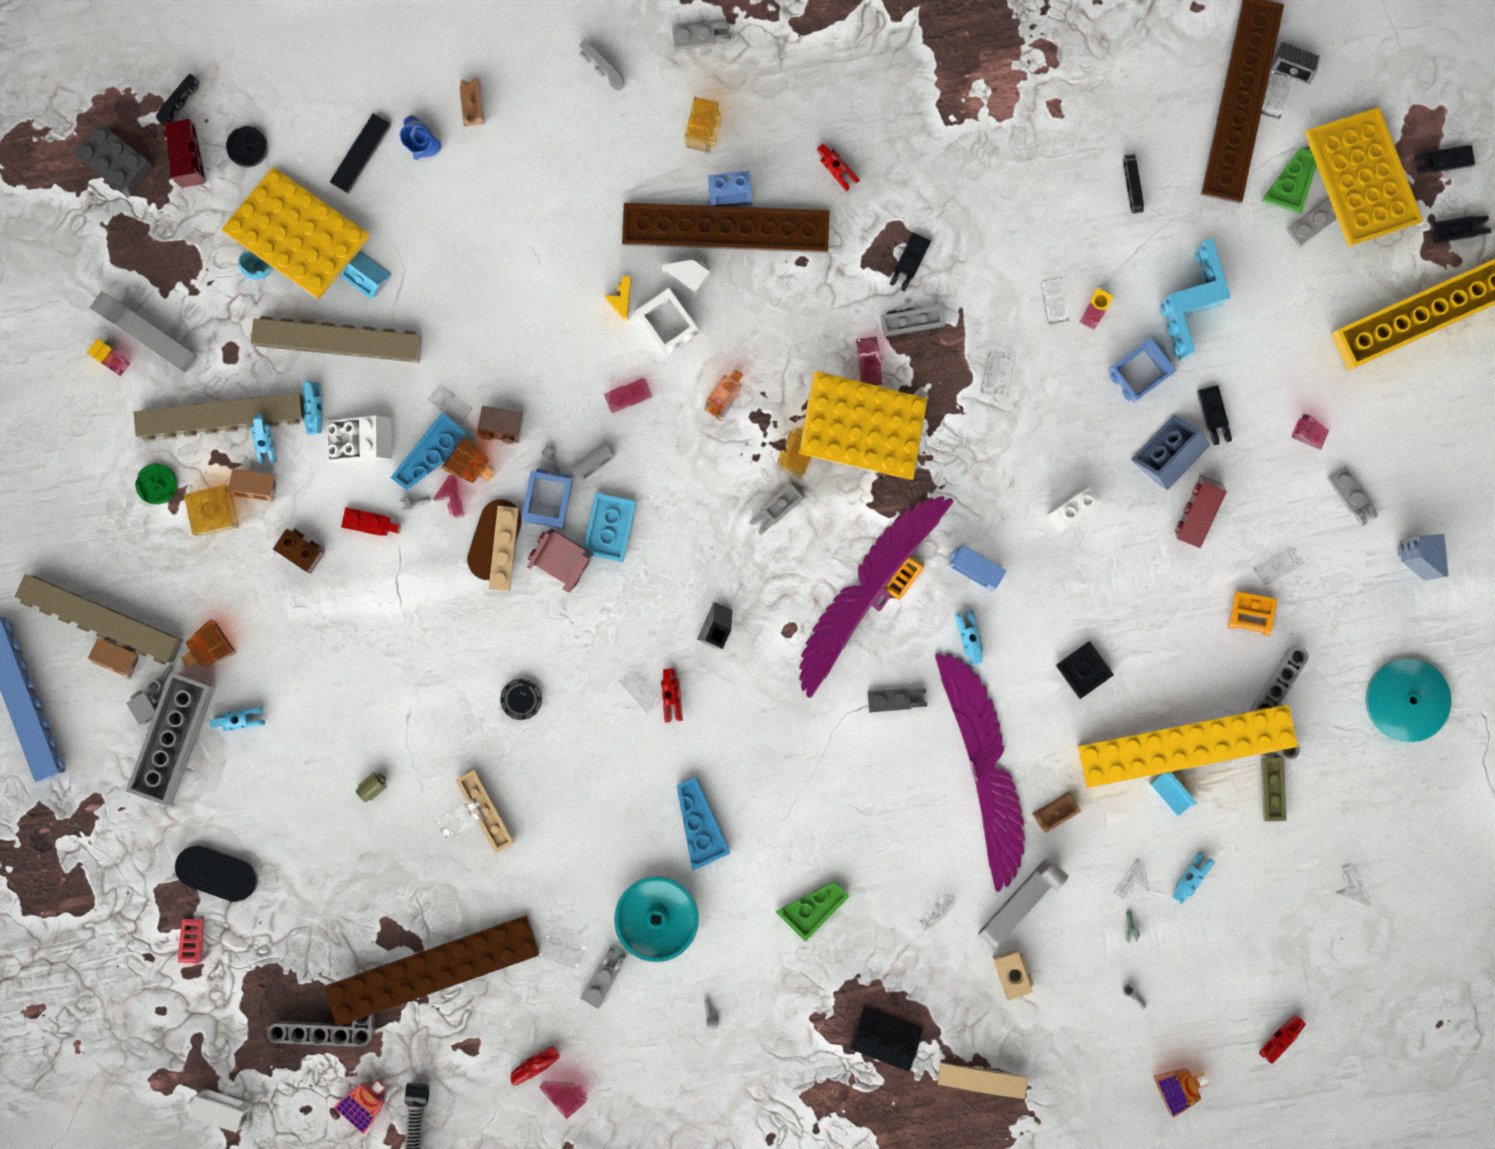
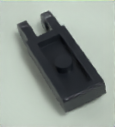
M191 73L188 74L158 110L156 120L164 126L165 123L172 122L175 111H180L186 103V98L196 93L200 83L197 78Z
M1472 145L1436 150L1414 156L1415 161L1430 159L1431 165L1417 168L1418 174L1438 173L1475 166Z
M1488 215L1469 216L1433 222L1430 224L1433 242L1438 244L1490 234L1491 228L1476 230L1475 226L1477 223L1489 221Z
M914 232L912 233L889 285L894 286L901 273L907 276L901 286V290L906 291L929 248L931 240Z
M1219 385L1198 390L1197 394L1203 417L1213 445H1219L1217 428H1222L1225 441L1231 442L1232 436L1228 427L1229 422Z

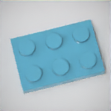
M595 493L583 548L592 552L595 557L623 563L637 502Z

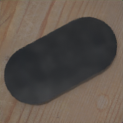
M196 845L184 849L178 855L175 862V873L181 883L227 901L239 902L245 900L254 893L257 887V874L250 863L205 846Z

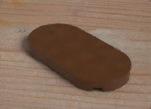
M498 499L488 503L480 515L467 556L470 571L479 579L490 581L498 506L517 508L515 504L508 500ZM520 511L518 517L516 542L522 526V516Z

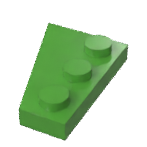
M1300 148L1261 201L1300 214L1317 166L1312 152Z
M833 881L775 912L806 942L848 899L849 895Z

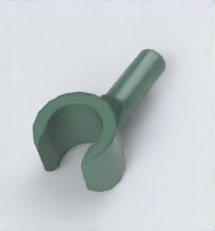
M1129 911L1126 912L1129 929L1126 934V941L1128 943L1131 941L1130 935L1136 937V942L1140 936L1139 930L1133 925L1132 914Z

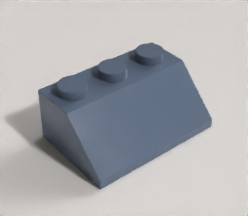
M1173 415L1131 460L1155 483L1168 490L1205 452L1210 444L1200 430Z
M1444 534L1417 536L1399 541L1400 545H1398L1397 551L1398 556L1401 557V562L1424 581L1449 576Z

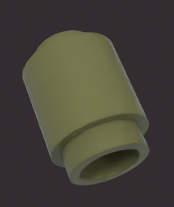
M372 772L358 785L355 791L364 802L372 801L387 788V779L380 772L378 774Z

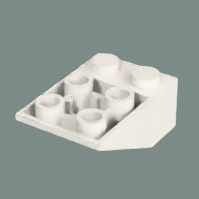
M375 415L326 421L327 462L392 459L391 418Z

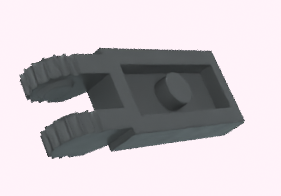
M908 688L867 692L869 713L908 710L913 707L927 706L925 701H918L916 703H911L910 695H923L926 693V689L909 690Z

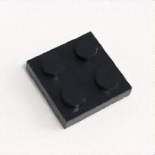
M1090 641L1055 665L1078 699H1082L1114 676Z

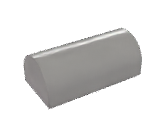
M603 442L573 464L571 468L581 481H584L612 460L614 454L606 443Z

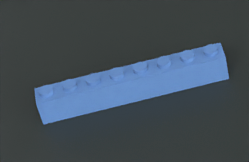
M0 617V691L35 782H41L64 773L65 762L57 752V741L54 736H51L48 718L43 715V704L41 699L36 696L34 691L36 686L33 679L29 678L27 672L28 664L22 658L20 643L14 638L12 633L14 631L13 625L7 617Z

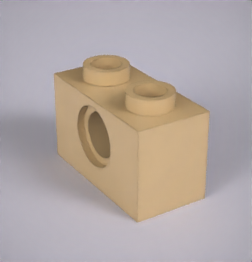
M1013 950L993 957L1004 993L1009 1001L1033 992L1031 986H1034L1030 973L1026 974L1024 969L1027 963L1023 953L1019 954L1017 950ZM1018 969L1020 972L1019 977L1015 980L1010 979V971Z

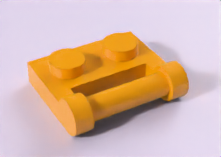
M1235 591L1228 628H1241L1262 632L1263 635L1270 636L1278 599ZM1244 614L1265 618V624L1238 620V615Z

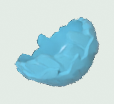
M244 251L238 258L240 271L244 276L252 280L266 278L273 269V267L250 251Z

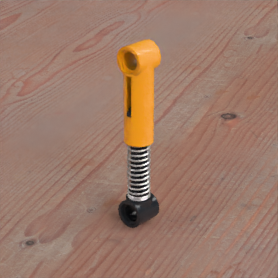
M407 1083L405 1104L408 1105L409 1109L407 1111L409 1113L407 1121L409 1122L406 1123L408 1124L406 1127L408 1128L406 1130L408 1133L405 1138L407 1145L403 1149H421L422 1120L424 1119L422 1117L424 1113L422 1112H424V1107L428 1104L429 1084Z

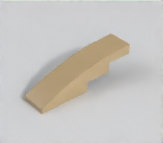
M942 1062L940 1063L938 1084L981 1093L1025 1099L1028 1077L991 1069L985 1070Z

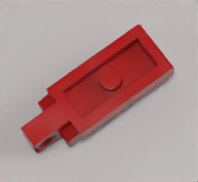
M345 507L341 528L382 537L387 536L388 532L399 534L401 526L390 523L391 518L385 515Z

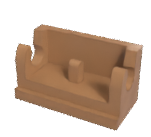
M472 78L471 82L461 80L460 95L464 126L483 125L484 115L480 82L478 78Z
M233 468L228 491L234 497L273 502L276 489L275 475Z
M97 638L88 656L92 663L127 678H131L138 662L136 653L100 638Z
M1068 792L1032 813L1042 832L1047 833L1081 812L1079 806L1075 804L1074 798Z

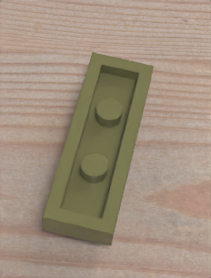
M1261 758L1263 820L1287 821L1284 758Z

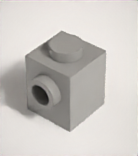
M138 691L130 696L131 700L126 704L137 723L146 724L153 719L159 701L153 693Z

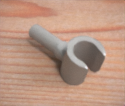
M546 446L542 451V456L549 461L556 473L562 472L552 458L556 452L549 446Z
M403 497L400 501H408V506L401 509L411 510L413 506L418 504L430 503V498L412 500Z
M169 665L158 679L149 682L148 687H152L156 682L158 689L155 692L161 691L165 685L164 681L173 670V667Z
M1129 984L1133 989L1131 994H1127L1122 989L1124 995L1135 1000L1142 1009L1146 1008V1005L1135 993L1136 989L1132 984Z
M705 1000L707 1027L709 1029H718L719 1018H712L710 1001Z

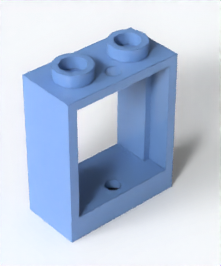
M750 171L708 175L711 206H732L752 203ZM727 177H731L732 180L728 181Z
M1150 338L1108 371L1110 372V379L1116 385L1119 384L1123 389V396L1128 401L1131 400L1135 403L1177 370L1154 340ZM1142 351H1145L1163 375L1136 394L1118 369Z
M538 468L536 472L531 471L521 520L523 522L564 529L573 486V480L569 478V474L557 472V476L550 475L548 470ZM536 478L565 484L559 518L529 513Z
M961 546L959 549L955 548L948 558L951 561L949 567L990 591L997 589L1006 573L1005 569L965 546Z

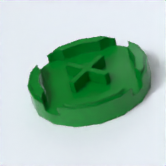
M154 463L140 470L135 487L137 494L142 500L149 504L161 505L173 499L178 489V480L172 469L165 465Z

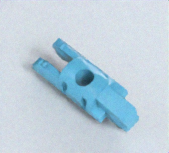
M304 381L302 391L306 432L310 435L321 434L323 418L321 385L319 382Z
M257 413L254 415V425H251L258 464H263L264 452H268L271 463H276L270 425L266 424L263 413Z
M973 610L967 611L970 628H965L963 617L960 613L955 614L965 655H969L972 665L982 663L981 652L983 651V646Z
M263 706L221 713V718L210 720L211 728L223 727V731H230L238 728L265 725V720L258 719L251 722L250 719L251 713L263 712Z
M1201 852L1196 855L1175 886L1177 889L1172 897L1181 904H1183L1188 896L1191 897L1203 878L1206 877L1215 863L1214 860L1208 859L1199 871L1197 868L1205 856Z

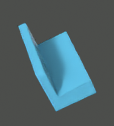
M359 251L339 276L367 297L373 299L377 295L381 284L388 280L391 274Z
M1171 772L1161 773L1150 783L1176 816L1182 814L1190 806L1197 804Z

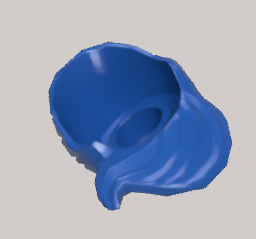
M407 116L403 121L404 126L400 130L399 136L402 144L413 153V158L418 160L419 158L434 156L440 152L441 143L434 137L432 130L416 116Z

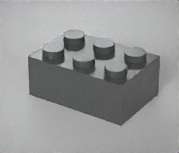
M101 123L95 127L73 154L127 198L132 195L154 168L151 163Z

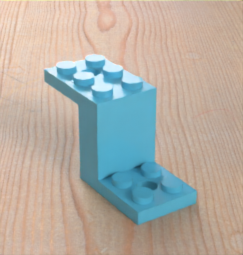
M1213 238L1205 240L1195 252L1196 261L1198 264H1201L1203 271L1201 272V278L1204 284L1169 294L1160 305L1161 315L1166 317L1168 324L1166 325L1167 334L1169 337H1172L1174 343L1172 345L1173 354L1175 357L1178 356L1179 361L1187 359L1195 353L1185 316L1222 306L1231 298Z

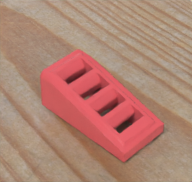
M182 919L178 963H200L203 961L204 919ZM187 926H198L197 930H187ZM187 934H197V938H187ZM187 943H196V947H187ZM186 952H195V956H186Z

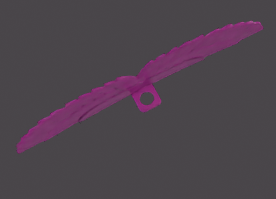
M939 496L934 500L931 497L924 503L920 501L913 509L909 507L902 517L899 515L895 519L892 528L888 526L882 536L880 535L876 540L875 546H871L869 556L865 555L863 559V565L859 564L858 578L861 585L843 588L840 591L842 594L837 595L833 599L835 603H832L825 609L827 612L819 618L820 622L814 626L812 631L815 633L807 640L805 644L808 646L801 654V657L804 659L799 666V669L802 670L799 680L802 681L801 690L805 691L807 689L806 696L808 698L814 695L823 680L827 678L837 658L869 608L873 606L877 611L883 609L891 597L890 593L884 589L885 586L917 549L919 544L938 525L940 519L953 504L954 500L952 498L944 500V496ZM885 595L884 601L878 605L879 598Z
M937 653L935 654V659L941 675V681L959 726L976 784L988 863L991 869L994 888L997 892H1000L1003 882L1005 887H1008L1011 884V875L1015 878L1017 866L1021 867L1020 854L1024 855L1022 841H1025L1024 833L1020 825L1024 826V820L1020 815L1022 814V809L1017 803L1019 802V797L1012 791L1016 790L1014 783L1010 781L1012 776L1004 769L994 766L1004 752V745H1001L1003 741L1002 734H999L1000 723H996L997 713L994 710L993 701L991 698L987 699L986 686L981 685L978 674L973 675L970 666L966 665L965 667L960 658H957L955 661L951 654L946 653L945 659L943 655Z

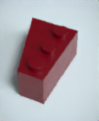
M190 118L165 123L164 137L168 145L171 178L181 188L205 184L206 179L195 124Z
M1203 475L1199 476L1192 490L1191 498L1184 507L1183 518L1177 522L1174 530L1178 540L1201 548L1227 493L1222 483Z

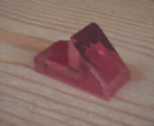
M1303 414L1295 426L1292 438L1321 450L1329 430L1312 416Z
M452 474L447 477L433 500L438 502L450 499V502H447L449 514H453V517L457 519L464 517L457 479Z

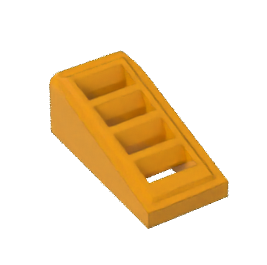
M910 556L884 589L900 601L923 570L924 564ZM909 562L916 567V571L908 567L906 563ZM904 569L911 574V578L903 574L901 570ZM899 576L906 581V585L897 580L896 577ZM894 583L902 589L901 592L892 587L891 584Z

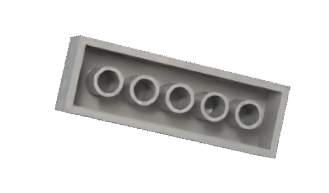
M178 672L169 673L126 792L165 806L173 803L216 686Z

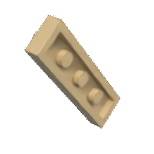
M498 506L489 589L511 590L519 508Z
M475 769L456 779L459 788L495 853L515 843Z

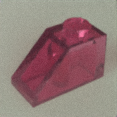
M877 337L856 339L860 381L872 385H881V362Z
M543 1081L539 1086L566 1119L587 1101V1093L580 1085L576 1086L572 1082Z

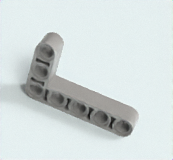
M102 290L89 307L183 372L188 370L197 357L193 352Z
M1293 647L1286 651L1249 711L1259 710L1263 703L1267 708L1279 706L1308 661L1309 654L1305 648ZM1295 651H1298L1301 655L1298 662H1295L1293 659ZM1285 668L1290 673L1287 680L1282 677V670ZM1273 686H1276L1279 690L1277 697H1273L1270 693ZM1298 745V747L1292 748L1290 755H1286L1284 750L1274 751L1273 753L1284 759H1294L1299 755L1300 747Z
M1048 858L1044 859L981 928L978 935L992 948H996L1051 887L1056 890L1059 889L1069 878V875L1054 861Z
M376 1013L370 1015L368 1019L361 1018L353 1021L352 1024H344L338 1027L336 1023L278 1021L268 1028L267 1036L274 1043L362 1047L370 1043L374 1038ZM275 1027L282 1028V1037L275 1034ZM296 1028L303 1029V1038L296 1035ZM320 1028L325 1031L326 1036L324 1039L317 1036V1029ZM340 1029L344 1030L347 1034L344 1040L338 1037L337 1033ZM361 1030L368 1034V1039L365 1041L359 1038L358 1033Z

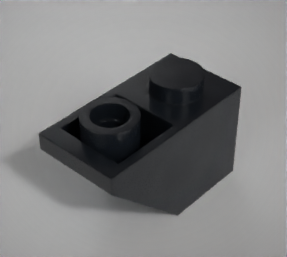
M713 602L697 640L713 648L723 649L731 632L733 610Z

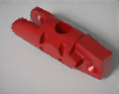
M824 143L817 147V152L822 157L820 162L846 192L850 187L842 178L845 174L855 184L860 181L834 149L830 151Z
M674 668L663 669L661 688L665 723L672 721L671 706H674L676 720L683 721L679 678H676Z
M1294 1014L1260 1049L1259 1055L1267 1058L1266 1060L1269 1063H1275L1298 1038L1306 1023Z
M554 1045L537 1052L520 1063V1066L515 1068V1070L511 1071V1084L518 1086L528 1079L531 1080L560 1058V1054Z

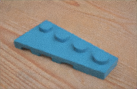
M441 413L390 478L405 490H408L450 457L455 447H457L462 437L470 442L475 438L445 414Z
M696 777L676 785L692 871L730 854V850Z

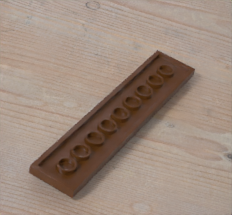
M1242 0L1200 195L1240 204L1243 202L1284 4L1268 0Z
M624 203L622 245L828 253L830 210Z
M525 915L324 985V989L336 1026L338 1027L540 956L528 917Z

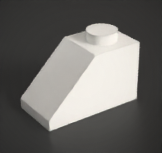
M694 260L668 263L662 266V271L694 295H697L710 277L709 267L702 261L697 263Z

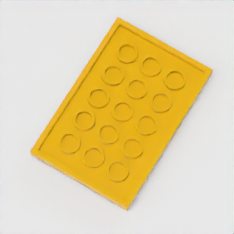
M1380 107L1311 128L1304 132L1348 248L1423 222Z
M274 167L269 170L221 228L222 232L318 300L321 299L370 238L369 233Z
M813 371L799 454L913 480L928 398L820 371Z

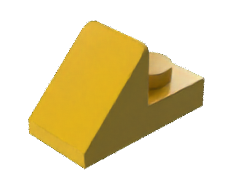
M622 276V282H618L617 294H621L620 296L604 295L605 300L623 321H628L632 280L628 276Z

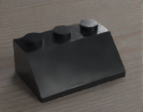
M863 1006L849 1043V1048L910 1073L923 1029Z

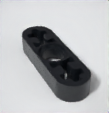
M1135 154L1124 155L1123 168L1130 210L1132 214L1143 213L1144 201Z

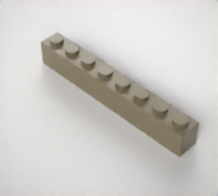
M260 316V319L253 318L251 344L256 347L419 363L422 340L414 331L406 330L404 334L396 333V330L384 328L383 331H375L374 327L363 326V329H355V326L343 324L342 327H334L333 323L322 322V325H314L313 321L308 320L294 323L292 319L281 318V321H275L272 317Z
M299 393L133 411L135 435L143 439V441H155L156 437L162 436L164 439H174L176 435L184 434V437L197 436L198 432H205L206 435L217 434V430L237 432L238 428L246 427V430H251V425H254V415L257 413L264 414L265 422L270 425V428L279 427L280 423H287L290 426L299 425L300 421H304L303 396Z
M24 574L15 594V597L21 599L20 603L32 608L35 605L40 607L39 611L51 616L54 613L59 616L58 620L68 624L71 621L78 624L77 628L89 632L91 629L97 632L96 636L105 640L112 638L116 640V645L123 648L133 647L135 648L134 652L146 657L149 654L154 656L153 660L163 665L166 662H174L183 641L178 637L33 575Z

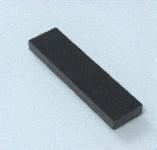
M372 113L333 175L330 183L349 194L388 132L391 124Z

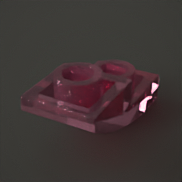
M641 378L626 386H620L604 394L611 413L621 411L652 398L645 378Z

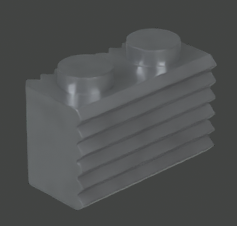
M1282 42L1275 54L1271 70L1310 85L1317 73L1320 55Z

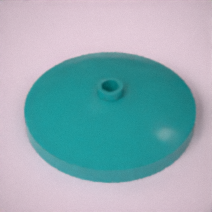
M1399 659L1385 664L1373 675L1366 691V708L1374 726L1385 736L1401 742H1418L1430 738L1444 726L1451 710V692L1446 679L1434 666L1418 659ZM1410 697L1413 698L1412 703L1409 701Z
M660 876L641 879L627 888L620 897L614 914L615 930L621 944L635 957L649 962L668 961L682 954L694 940L699 924L698 908L691 893L679 882ZM654 915H660L661 921L655 922L653 919Z

